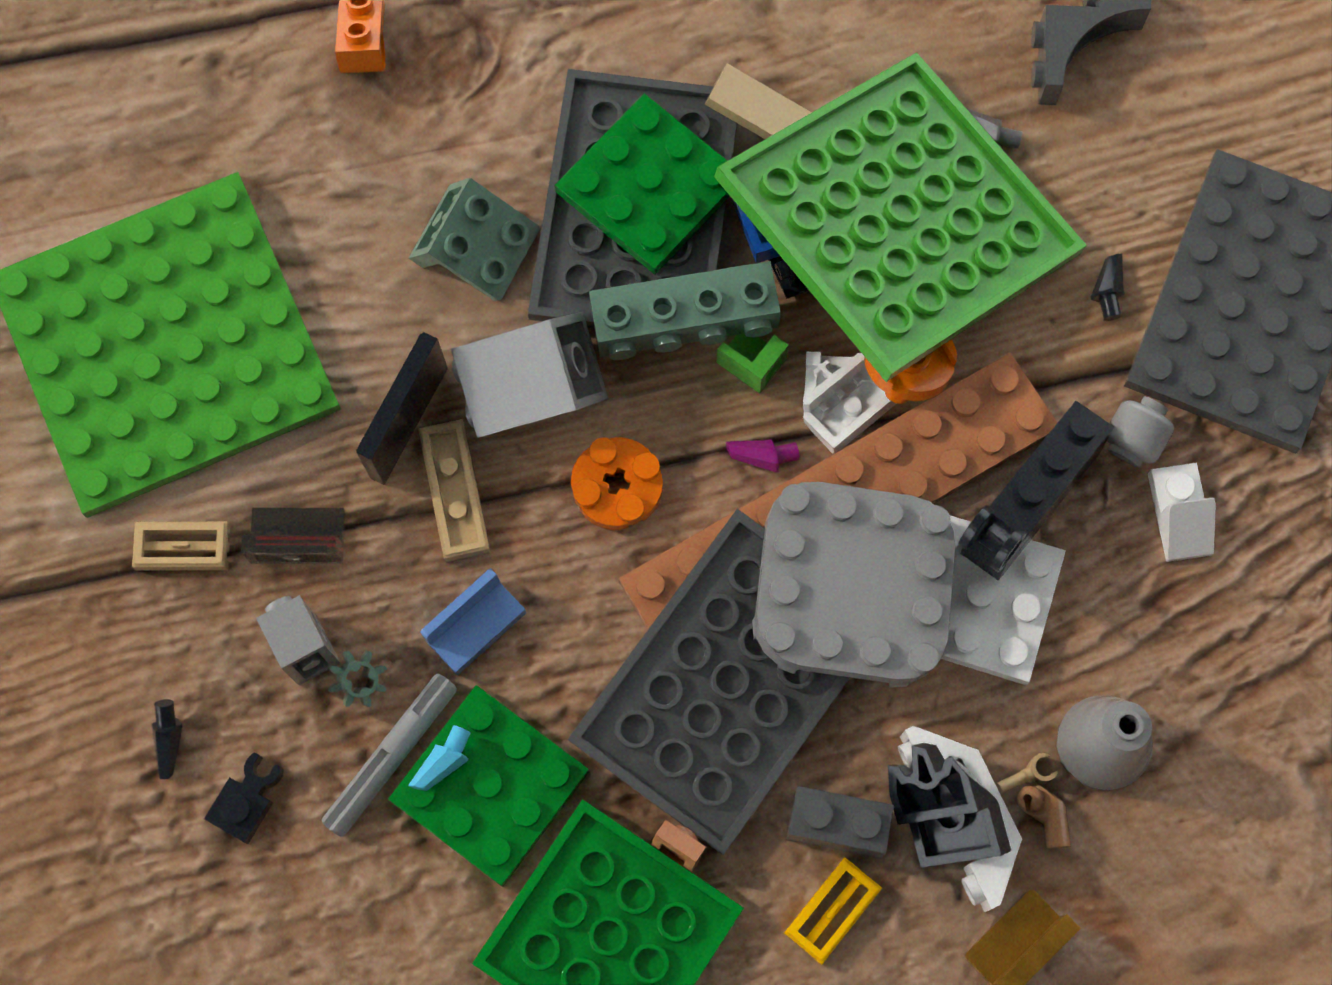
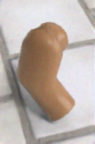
M1031 784L1023 787L1017 795L1018 806L1044 825L1047 849L1071 847L1065 803L1040 785Z

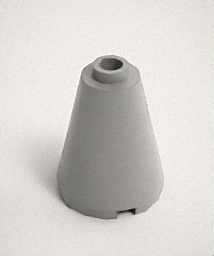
M1098 695L1079 701L1065 714L1058 727L1056 747L1061 763L1076 779L1091 789L1110 791L1130 785L1144 773L1151 760L1153 736L1152 722L1148 713L1140 705L1114 696Z

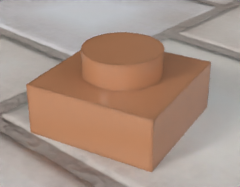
M667 820L659 828L651 843L654 848L690 872L697 866L706 846L699 842L698 837L691 830L681 825L674 826Z

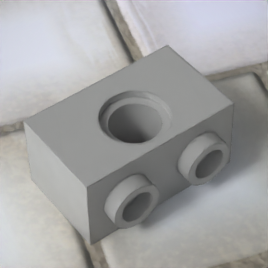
M300 595L293 599L291 596H285L271 602L265 608L266 613L256 618L281 669L298 685L329 670V666L340 664L316 614Z

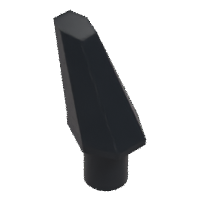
M1115 254L1105 259L1091 295V300L1100 302L1104 321H1112L1122 317L1118 298L1125 294L1122 254Z
M163 699L154 703L156 722L152 723V732L159 778L169 779L174 773L183 726L180 720L175 718L174 701Z

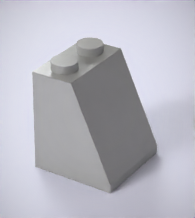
M583 312L545 320L451 349L454 358L452 361L453 374L458 383L462 385L467 402L465 405L466 417L471 427L475 429L477 438L575 411L608 399Z

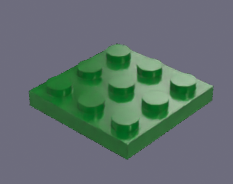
M645 93L554 185L555 192L654 275L730 197L714 177L717 167L727 162V160Z
M476 685L388 800L488 877L504 887L589 774L590 770ZM453 725L471 733L462 752L463 755L469 758L466 763L427 791L417 790L408 786L434 749L435 744L445 745Z

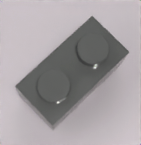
M797 786L786 840L881 859L887 850L894 805Z

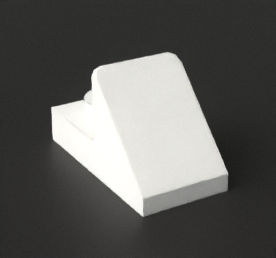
M1197 463L1151 469L1148 473V479L1166 562L1212 556L1214 554L1216 503L1215 498H1204Z

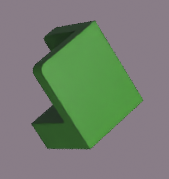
M739 334L734 337L729 345L723 342L719 346L716 363L760 394L787 360L789 345L775 335L767 343L760 337L751 338L745 336V334Z

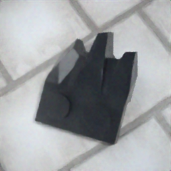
M928 743L912 745L913 771L906 765H888L889 795L892 805H894L893 810L897 825L909 823L921 868L997 857L1011 851L1000 806L996 798L964 765L952 756L944 759L937 745Z

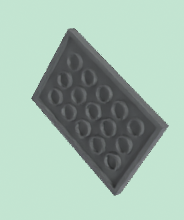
M568 69L529 302V320L545 321L583 312L587 327L594 328L589 291L717 270L726 201L654 275L555 192L554 186L644 93L727 161L732 159L737 123L705 105L714 86Z
M1217 149L1211 159L1124 387L1296 454L1302 448L1332 365V192Z
M736 509L567 739L722 855L725 854L850 679V677L797 670L793 674L778 669V664L763 652L758 640L754 639L752 620L755 617L765 528L739 509Z

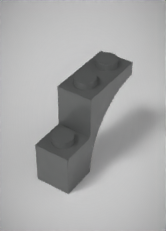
M1083 0V6L1045 5L1040 22H1033L1031 46L1032 48H1038V61L1033 62L1031 73L1032 88H1038V104L1056 105L1064 85L1065 69L1072 59L1087 45L1109 34L1128 30H1142L1151 10V0Z

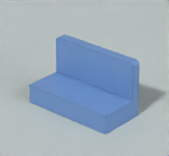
M490 568L430 621L420 633L428 645L458 676L527 612L500 583L498 575Z

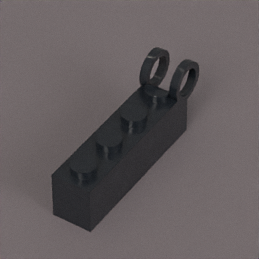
M1075 401L990 506L985 505L975 516L959 540L958 544L963 547L960 554L999 581L1101 453L1114 426Z

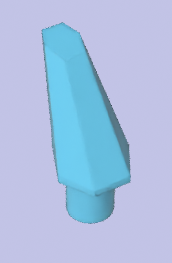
M453 725L445 745L435 744L434 749L408 786L417 790L427 791L466 763L469 758L463 755L462 752L471 733Z

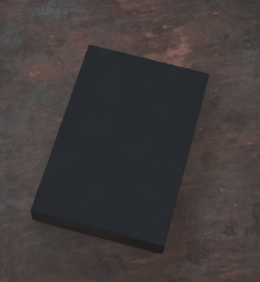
M425 332L419 335L356 449L357 455L370 479L383 485L388 480L448 370L438 338Z

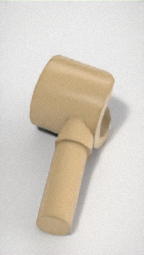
M1039 753L1029 761L1027 768L996 782L995 785L999 793L1002 794L1031 781L1036 784L1050 782L1057 776L1058 771L1053 772L1049 776H1042L1036 770V762L1042 761L1050 755Z

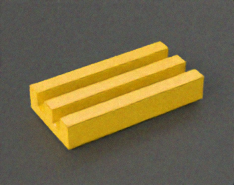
M844 857L783 934L822 965L882 890V887ZM846 871L853 878L808 935L804 937L798 930ZM862 884L868 891L821 950L818 949L813 943L859 885Z

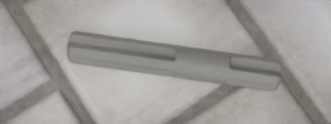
M440 674L432 677L323 816L322 823L325 827L340 837L349 831L455 695L457 688L450 680Z

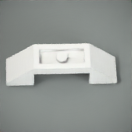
M915 726L905 729L900 736L903 744L898 746L904 765L913 771L912 745L920 743L937 745L944 759L952 756L964 765L998 801L1011 851L1002 856L978 859L963 867L967 877L962 878V884L974 906L981 904L984 912L1001 905L1022 838L979 750Z

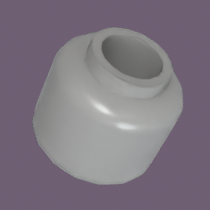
M1146 396L1142 398L1140 403L1134 400L1123 401L1110 421L1114 429L1107 440L1110 444L1107 450L1119 459L1138 468L1141 467L1142 463H1155L1174 433L1172 422L1165 417L1168 408Z

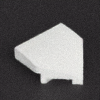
M807 351L803 397L804 423L829 451L835 454L897 403L890 401L886 397L885 391L881 390L870 378L865 367V356L862 353H857L854 357L821 356V352Z

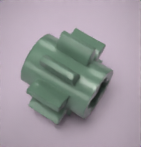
M344 651L343 657L346 663L341 667L329 666L328 668L332 673L337 674V683L332 684L328 690L330 692L342 690L346 693L343 699V705L346 707L353 703L355 697L360 698L366 707H370L371 699L369 695L374 690L379 692L386 691V688L378 683V675L387 670V668L383 665L375 667L370 665L369 662L372 658V652L365 651L360 661L355 660L350 651ZM362 666L364 667L362 675L368 678V682L365 687L357 686L354 692H352V682L346 679L349 671L357 672Z

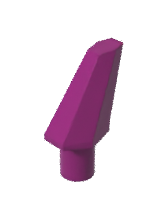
M772 439L725 441L726 449L731 459L776 473L779 472V464L800 460L796 442L774 446Z

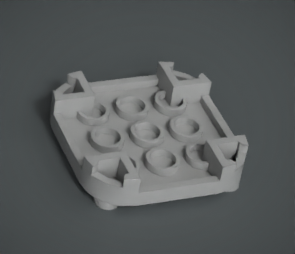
M801 482L785 487L781 495L773 503L763 527L765 531L755 617L752 620L754 639L758 640L763 652L778 664V669L793 674L797 670L879 681L889 683V688L907 687L909 684L925 677L943 657L949 634L956 547L954 530L950 524L948 511L942 506L934 505L930 501L912 495L832 483Z

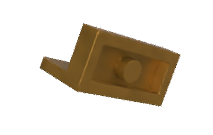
M1029 890L965 953V959L990 985H1026L1081 928L1068 914L1059 916L1035 890Z

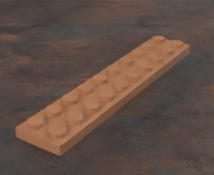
M1008 353L947 388L936 397L921 403L741 507L739 510L764 527L773 503L781 495L784 488L801 482H825L912 495L935 504L1043 441L1058 422L1012 354ZM733 513L619 578V583L647 629L653 624Z

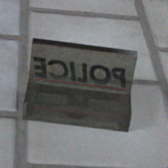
M252 508L251 534H242L241 553L251 564H343L345 509Z

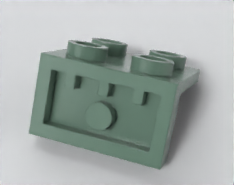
M467 178L449 185L408 259L422 268L440 264L492 300L498 301L503 298L540 228L532 220L472 178Z

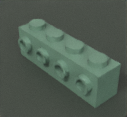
M771 261L589 291L600 358L609 356L612 360H624L635 356L637 351L655 349L656 352L661 353L671 352L679 349L682 344L700 341L703 345H714L725 341L727 336L745 334V336L751 338L761 337L771 333L772 329L779 328L781 311Z

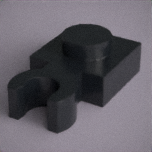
M255 752L245 762V778L243 782L239 783L229 777L204 820L246 844H249L273 804L272 801L262 796L266 789L276 786L284 773V769L275 764L268 776L259 777L257 775V767L263 757Z

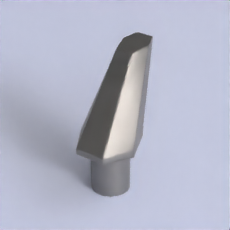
M966 108L998 145L1019 148L1022 131L1002 127V120Z

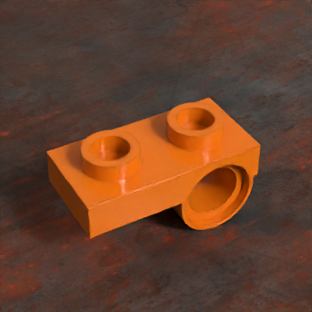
M339 0L335 54L341 74L385 71L386 55L383 37L384 0Z

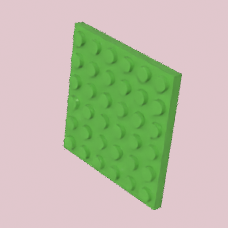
M917 52L717 167L714 175L715 179L886 382L1079 256L1087 246Z
M239 172L0 269L1 311L80 510L86 518L341 410Z

